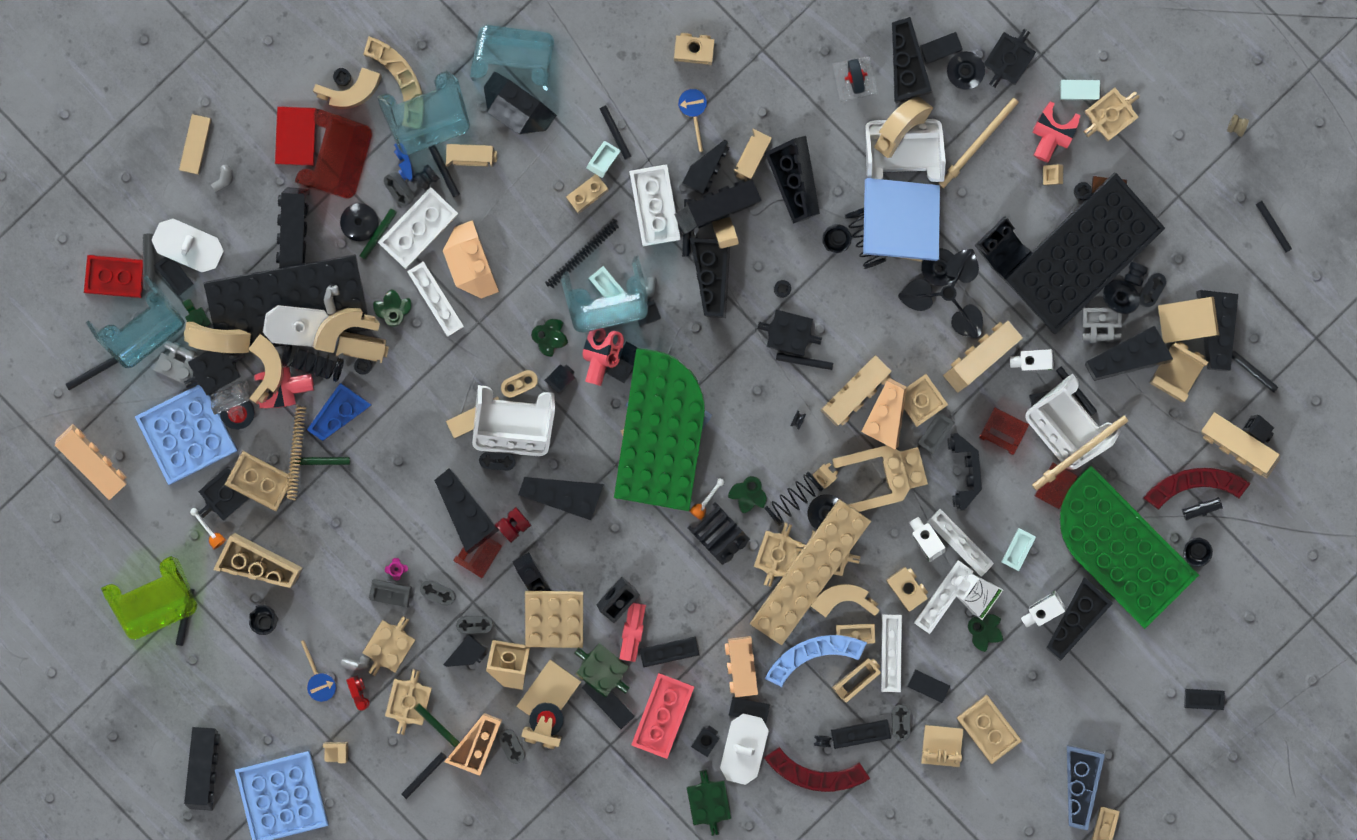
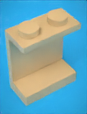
M1175 342L1169 348V352L1173 357L1172 362L1159 365L1149 383L1180 402H1185L1189 396V390L1208 362L1204 360L1206 358L1199 352L1192 353L1184 343L1179 342L1177 344Z

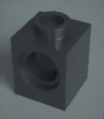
M703 726L691 747L708 757L720 739V736L717 735L718 731L711 726H708V728ZM704 735L711 736L712 742L709 745L702 744L701 738Z

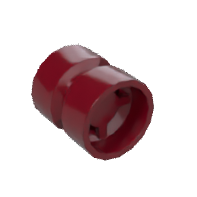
M516 507L508 513L507 518L503 517L495 524L510 543L519 537V532H525L532 526ZM516 521L517 524H516V526L514 527V526L512 525V523Z

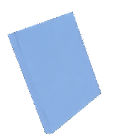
M866 178L863 254L932 261L939 260L940 185Z
M200 385L135 416L168 485L238 451L226 425L221 420L220 413L211 395H206Z
M310 751L235 770L252 840H274L329 825Z

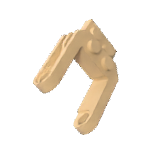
M885 445L832 459L834 468L877 457L883 458L882 464L891 493L849 504V506L861 512L904 500L911 488L927 485L928 482L919 447L900 452Z

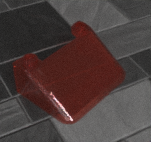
M316 108L314 121L318 126L326 128L314 171L310 169L300 170L296 176L295 183L302 187L341 198H352L358 188L372 139V130L365 124Z

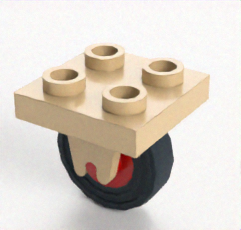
M544 702L538 704L530 714L529 723L531 728L525 726L521 737L525 738L524 741L536 744L537 741L542 742L544 747L554 749L555 746L559 747L562 736L556 734L563 726V713L558 706L552 703Z

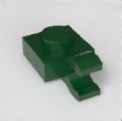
M191 299L182 302L189 315L185 316L187 322H194L204 327L212 324L202 307L196 309Z

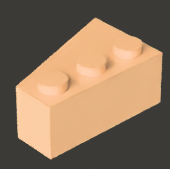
M891 378L887 380L861 432L896 450L899 447L907 387Z
M484 713L444 762L480 776L502 720Z

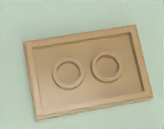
M1214 297L1158 305L1164 343L1219 335Z
M242 451L224 485L277 511L287 492V488H289L287 485L290 484L288 483L290 475Z
M550 659L516 707L529 716L538 704L544 702L552 703L562 710L581 681Z
M988 695L957 717V720L991 764L1022 742Z

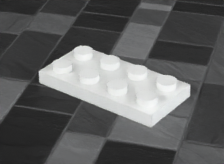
M667 164L629 171L643 247L679 241L680 234L674 215L676 212Z
M430 187L378 243L407 269L457 217L458 213Z

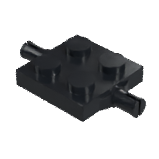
M1023 29L1018 38L1003 32L984 62L985 67L992 70L995 74L989 83L992 87L996 88L1001 79L1016 85L1034 57L1036 51L1029 48L1025 43L1030 34L1026 29Z
M780 310L775 311L774 319L770 324L759 321L757 329L768 331L767 348L802 357L809 342L820 345L822 337L811 335L813 319Z
M207 351L188 361L193 371V377L184 381L187 388L198 383L203 388L205 394L209 395L241 377L235 362L245 358V355L235 353L231 356L229 353Z
M226 467L198 491L207 504L198 511L199 514H202L201 517L204 518L213 511L224 521L250 499L224 485L232 471L229 467Z

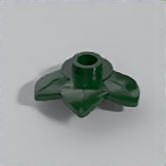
M391 289L385 294L383 301H374L373 309L379 318H383L389 326L395 327L400 325L404 316L410 312L411 300L409 298L401 300L398 293ZM392 314L397 315L395 319L390 318Z
M550 319L544 325H538L533 328L531 332L532 340L538 344L539 351L543 355L552 357L554 348H562L568 344L567 337L560 332L564 324L563 321ZM540 331L544 333L543 338H540L538 336V333Z
M755 476L747 477L743 483H736L728 494V498L738 499L739 508L742 513L750 511L754 505L764 508L767 501L766 494L761 489V481ZM750 482L756 484L755 489H749L748 485Z
M988 614L983 620L978 617L970 619L968 630L972 634V642L977 649L986 652L988 642L997 643L1003 641L1002 633L996 627L999 625L1001 618L994 614ZM975 623H980L981 627L979 630L974 629Z

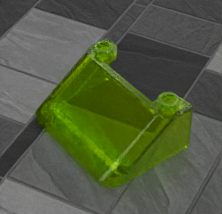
M170 556L160 563L161 578L123 595L119 587L113 584L101 588L105 599L128 638L133 640L140 639L196 612L197 602L178 558Z

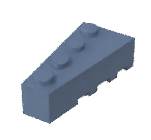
M1067 745L1069 826L1088 831L1105 754Z

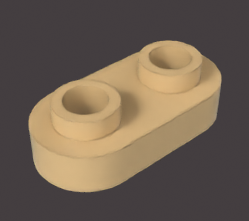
M523 371L504 380L501 385V391L506 397H516L533 389L538 383V377L533 371ZM528 376L532 378L530 384L525 383V378ZM511 384L514 385V391L509 392L507 387Z

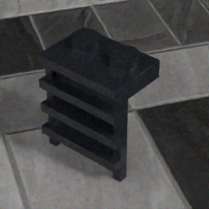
M714 502L712 505L716 509L694 529L691 526L688 529L724 565L732 560L738 550L743 549L747 545L750 538ZM721 513L723 516L700 536L699 533ZM727 521H729L730 524L722 532H720L709 544H707L706 541L720 527H722Z

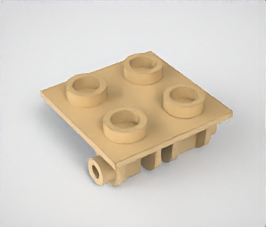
M925 725L921 763L960 767L963 729Z

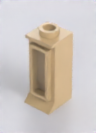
M753 128V136H751L736 166L737 169H734V173L737 174L736 177L740 180L752 179L772 139Z
M447 144L446 167H449L452 163L453 165L486 167L490 164L493 167V162H497V151H494L493 146Z
M343 331L339 335L336 356L343 353L346 356L372 361L380 360V363H382L383 357L387 358L389 346H385V339Z
M866 658L834 685L832 689L843 702L847 703L881 673L878 670L880 665L874 659ZM866 667L870 674L852 690L847 692L843 685L862 668Z

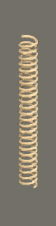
M298 404L295 405L297 412H295V423L293 424L295 431H293L294 435L292 436L294 438L292 441L294 442L291 443L294 446L291 447L293 450H291L292 454H290L292 456L290 464L292 465L289 466L291 469H289L290 473H288L290 475L288 483L290 484L287 485L289 488H287L288 495L286 496L291 500H296L291 497H297L296 494L291 493H297L298 491L290 489H298V487L290 485H299L298 483L291 482L299 481L298 479H293V477L299 478V476L293 474L300 473L292 471L300 470V468L292 466H301L292 462H301L300 460H295V458L301 459V457L294 455L302 454L294 452L302 451V449L294 447H303L295 443H303L302 441H296L298 439L303 440V438L296 437L303 436V434L296 432H304V430L296 428H305L304 426L297 425L305 424L298 422L305 421V419L298 418L305 417V415L297 413H306L298 409H307L298 406Z

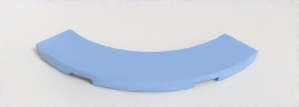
M825 635L805 640L786 651L774 663L765 679L782 687L786 679L797 667L808 660L823 655H842L859 660L867 642L842 635Z

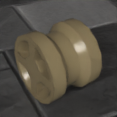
M1234 114L1228 125L1227 132H1235L1238 136L1242 137L1249 119H1241L1238 115Z

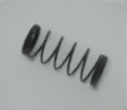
M864 208L852 211L844 216L846 219L861 217L848 226L849 228L864 226V224L851 226L864 218V214H862L864 213ZM862 228V229L858 230L857 232H855V233L852 235V237H853V238L864 237V235L854 236V235H856L857 233H859L860 231L864 230V228ZM864 239L856 244V247H863V245H858L864 242ZM863 252L860 253V255H859V257L873 256V255H862ZM877 255L866 261L863 267L867 269L886 262V258L872 261L879 257Z
M286 345L281 361L282 366L288 368L295 360L296 371L300 370L305 363V372L308 374L315 365L314 371L317 377L325 368L324 375L326 379H329L333 374V381L337 382L339 380L344 359L337 358L336 364L327 378L326 369L329 354L322 370L317 375L316 367L319 352H317L311 369L307 372L306 365L310 349L307 350L301 366L297 369V355L300 346L297 347L292 362L287 366L292 353V345Z
M807 472L806 475L804 474L803 477L812 493L798 481H795V484L803 498L800 497L791 488H787L788 493L791 496L794 503L796 504V506L782 494L779 495L788 513L774 501H772L771 503L779 518L771 511V509L768 506L764 508L779 526L782 525L784 521L780 516L779 512L777 511L775 505H777L788 516L792 517V514L786 506L785 502L783 501L782 497L785 500H787L794 508L800 510L790 490L806 504L808 503V501L802 493L801 489L799 488L798 484L801 485L813 497H816L806 477L809 480H811V482L817 487L819 491L822 492V486L818 483V481L813 477V475L810 472Z

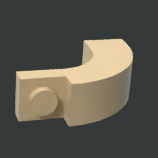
M361 68L357 82L350 89L335 91L315 84L313 92L317 94L319 99L328 101L329 98V106L332 108L350 109L360 106L373 96L382 76L374 71Z
M920 97L909 99L891 114L880 129L879 133L881 135L874 148L885 157L892 158L906 133L914 126L925 123L933 107Z
M358 308L339 310L328 316L321 323L316 332L313 347L316 350L334 353L337 338L347 328L361 327L378 331L380 323L378 320H375L376 317L364 315L362 317L363 312Z
M186 322L184 341L189 343L188 346L212 352L249 353L250 333L240 329H212L194 322Z
M259 334L248 349L261 359L265 366L264 379L249 398L257 405L267 399L269 396L267 392L269 390L276 394L283 379L281 357L273 344L261 334Z
M838 584L823 590L810 605L824 617H827L834 606L843 601H854L874 616L879 612L877 608L878 603L871 598L865 599L869 592L851 584Z

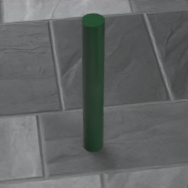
M390 208L359 255L365 260L367 259L397 212Z
M301 457V459L295 458V460H300L301 462H292L300 465H350V457Z
M420 703L414 707L453 747L458 746L460 742Z

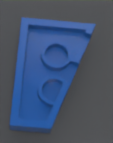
M340 383L307 430L324 441L372 405Z

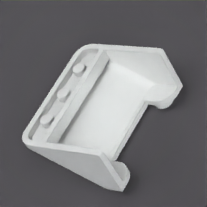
M927 119L925 123L911 128L899 143L892 158L885 157L874 148L881 135L879 131L886 120H874L866 124L867 178L883 179V172L927 171V177L930 181L944 182L946 159L943 130L940 121Z
M1073 374L1065 378L1034 404L1025 415L1026 421L1060 462H1063L1112 425V423L1106 422L1099 427L1072 395L1079 387V382ZM1119 429L1067 467V469H1077L1112 447L1121 431Z
M478 385L472 438L473 447L479 451L543 456L547 454L555 414V394L551 392L539 394L536 404L493 400L492 389L487 386Z

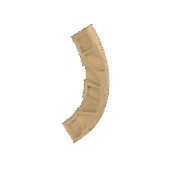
M369 36L363 55L378 61L392 73L400 86L404 99L402 126L421 131L424 118V101L415 73L396 50L386 43Z

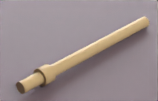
M1012 98L956 164L950 166L947 174L944 176V182L938 183L940 187L944 189L953 178L960 174V169L1019 103L1015 98Z
M1123 415L1051 471L1047 470L1043 473V477L1032 484L1033 488L1037 491L1046 483H1051L1059 473L1126 424L1128 419Z

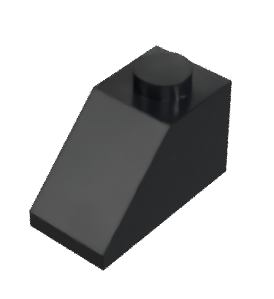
M626 341L622 348L618 365L610 368L607 374L625 384L634 368L635 354L638 347Z
M560 364L544 381L558 394H561L575 379L573 376L575 372L567 364L564 367Z
M1252 415L1242 429L1263 444L1265 442L1268 443L1274 434L1272 432L1274 427L1260 415Z
M469 634L443 665L451 667L473 665L476 661L480 663L487 655L484 653L487 648Z

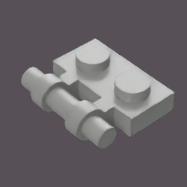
M1110 308L1082 309V328H1090V333H1082V341H1090V343H1096V341H1107V343L1121 341V334L1114 333V328L1122 327L1121 313H1117ZM1097 328H1107V333H1097Z
M166 341L164 348L170 350L169 356L161 353L154 371L185 384L184 381L193 377V371L188 361L199 355L192 349L187 350L180 347V344L176 342ZM179 354L186 357L185 362L175 359L176 355Z

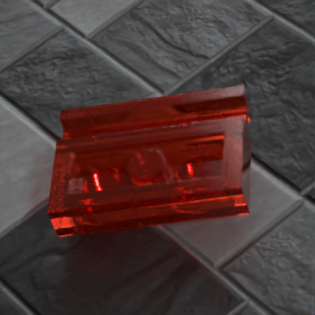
M1052 462L1048 470L1051 471L1057 465ZM1065 469L1051 483L1048 482L1038 489L1034 496L1060 509L1067 491L1074 483L1077 475Z

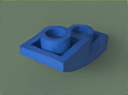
M398 141L394 144L396 147L394 153L399 160H405L399 164L401 170L398 172L404 180L408 179L410 182H413L414 173L410 157L402 142Z

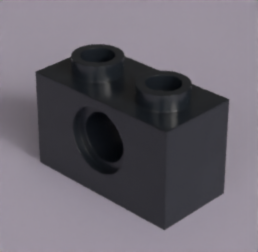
M621 577L596 605L605 617L615 623L640 594L633 585Z

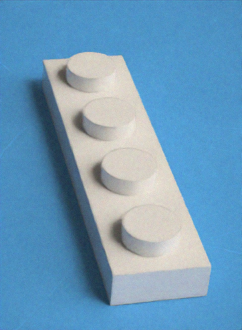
M422 262L407 271L447 337L464 327L426 264Z
M941 509L928 520L932 528L981 577L994 564Z
M957 560L914 621V624L930 634L956 598V593L960 588L955 586V580L959 576L967 579L974 571Z
M882 614L881 692H901L902 615Z

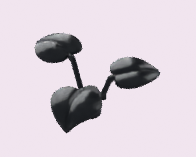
M973 249L962 250L950 258L946 266V272L949 276L955 277L951 286L943 287L941 292L931 293L932 287L929 282L923 279H916L911 281L899 293L898 297L902 303L916 311H925L931 308L933 304L932 297L942 296L944 300L952 301L959 309V312L952 316L951 324L953 329L962 336L980 337L983 329L981 311L972 304L966 305L962 309L955 299L957 291L954 288L958 279L963 283H969L978 275L979 264Z

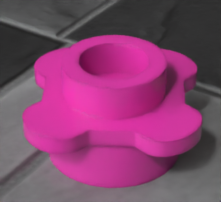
M393 558L392 563L385 567V572L393 576L395 581L400 580L401 575L408 571L407 565H403L399 558Z

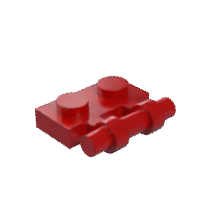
M358 675L348 678L346 681L357 709L360 711L367 709L370 701L364 698L363 689H365L363 679H359Z

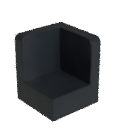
M654 300L633 308L640 327L661 319Z

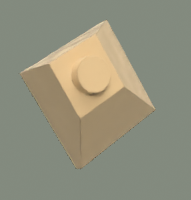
M492 640L486 671L504 687L523 690L530 647Z

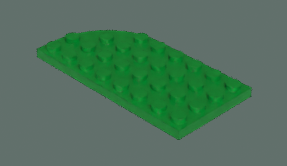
M642 348L636 349L614 498L689 511L705 417V400L698 380L692 371L679 362L678 359L666 353Z
M1089 466L1070 486L1063 499L1059 519L1061 535L1068 551L1143 629H1146L1199 574L1092 466Z

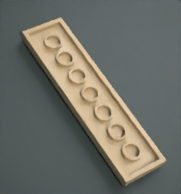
M839 499L750 624L780 645H783L871 521Z

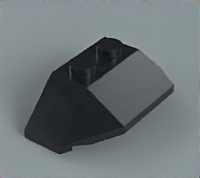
M495 71L484 85L487 112L519 135L546 131L557 116L538 99Z

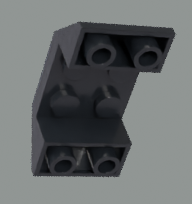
M1006 216L975 244V247L990 267L1003 280L1032 252L1021 243L1013 232L1015 228Z
M958 433L950 434L951 438L947 439L948 450L952 449V453L967 452V456H964L965 467L969 468V475H966L967 487H970V490L955 491L956 495L952 496L953 507H957V511H964L982 490L979 451Z

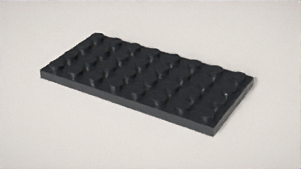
M1114 172L1012 270L1004 280L1050 331L1056 335L1142 252L1165 227L1121 177Z
M356 254L203 283L213 329H240L250 333V346L259 334L269 340L263 333L265 315L277 305L325 310L327 313L324 296L326 288L330 285L331 287L337 285L339 288V295L333 296L336 312L347 308H358L363 312L362 317L368 315ZM350 327L344 330V332L355 333L371 329ZM272 343L274 347H279V346L287 345V344Z

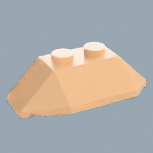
M473 220L454 227L443 249V253L456 287L481 299L498 293V287Z

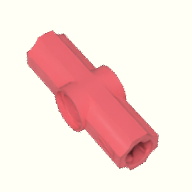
M633 603L628 608L619 659L636 661L638 645L641 642L644 626L642 625L646 608L644 604Z

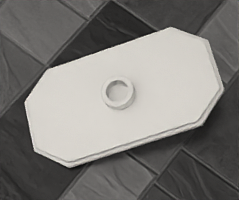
M175 219L160 222L152 238V243L158 254L199 272L215 269L223 253L222 246L217 237Z
M277 305L266 313L263 333L272 343L313 347L316 332L329 315L325 310Z
M743 713L731 721L720 769L727 781L746 785L758 776L769 732L762 718Z

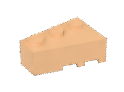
M751 636L728 639V643L725 644L726 655H730L731 662L727 663L728 674H732L733 682H729L730 693H734L735 697L758 695Z

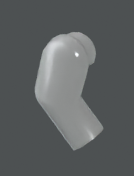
M647 277L646 287L641 291H636L634 294L637 301L645 302L654 296L657 278Z
M361 656L360 661L343 658L341 667L353 671L367 669L370 666V658Z

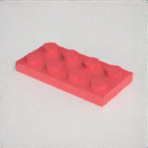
M658 673L631 745L667 759L694 686Z

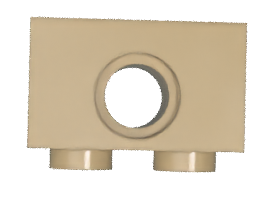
M681 33L680 36L676 35L674 61L712 65L714 39H711V36L700 35L699 38L692 37V34ZM697 44L700 50L692 53L689 50V46Z
M595 174L566 196V198L579 214L609 190L600 177Z
M903 567L886 579V581L907 611L910 612L928 599L926 596L928 591L922 583L920 585L917 584L915 581L917 576L911 568L907 570L906 567ZM906 583L913 585V591L909 594L903 590V586Z

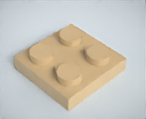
M927 374L907 387L904 410L916 427L948 405Z

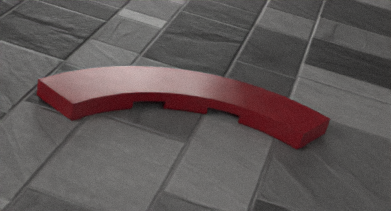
M1194 468L1183 470L1164 478L1152 487L1143 499L1159 510L1164 503L1176 494L1197 487L1220 489L1239 499L1251 483L1234 473L1224 470Z
M780 747L764 757L767 763L780 776L797 786L813 791L835 792L850 789L870 779L860 762L844 770L821 772L797 764Z

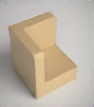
M348 742L323 743L325 762H348Z

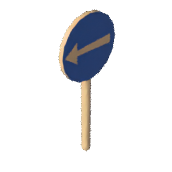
M689 89L681 94L678 106L684 115L693 117L699 152H702L703 148L697 116L705 111L707 100L701 91Z
M302 640L301 644L314 673V676L308 681V693L316 701H327L335 694V681L328 674H318L306 643Z

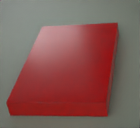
M277 107L275 164L314 166L316 108Z
M87 255L84 293L142 298L143 260Z

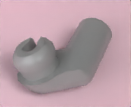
M228 165L220 167V179L211 184L215 192L231 183L233 172Z
M330 285L326 288L324 304L327 314L336 313L333 296L339 295L337 285L332 287Z

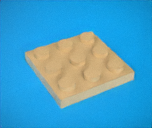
M525 591V647L583 648V592Z

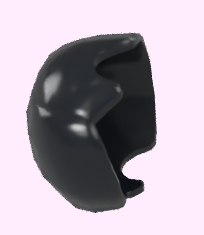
M834 224L827 227L823 233L822 243L827 251L841 253L851 245L852 235L847 227Z
M1200 537L1193 538L1187 542L1183 550L1184 559L1189 565L1194 567L1205 566L1210 562L1213 555L1211 544Z
M257 605L255 610L249 614L250 628L258 635H268L277 626L278 617L275 611L266 605Z

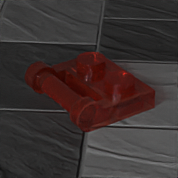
M994 407L979 438L983 441L986 439L1007 450L1009 454L1014 455L1029 424ZM993 428L1013 438V443L1010 444L989 433L990 429Z
M489 538L479 546L469 563L465 561L468 553L464 547L459 555L455 556L453 561L483 578L501 550L502 545Z

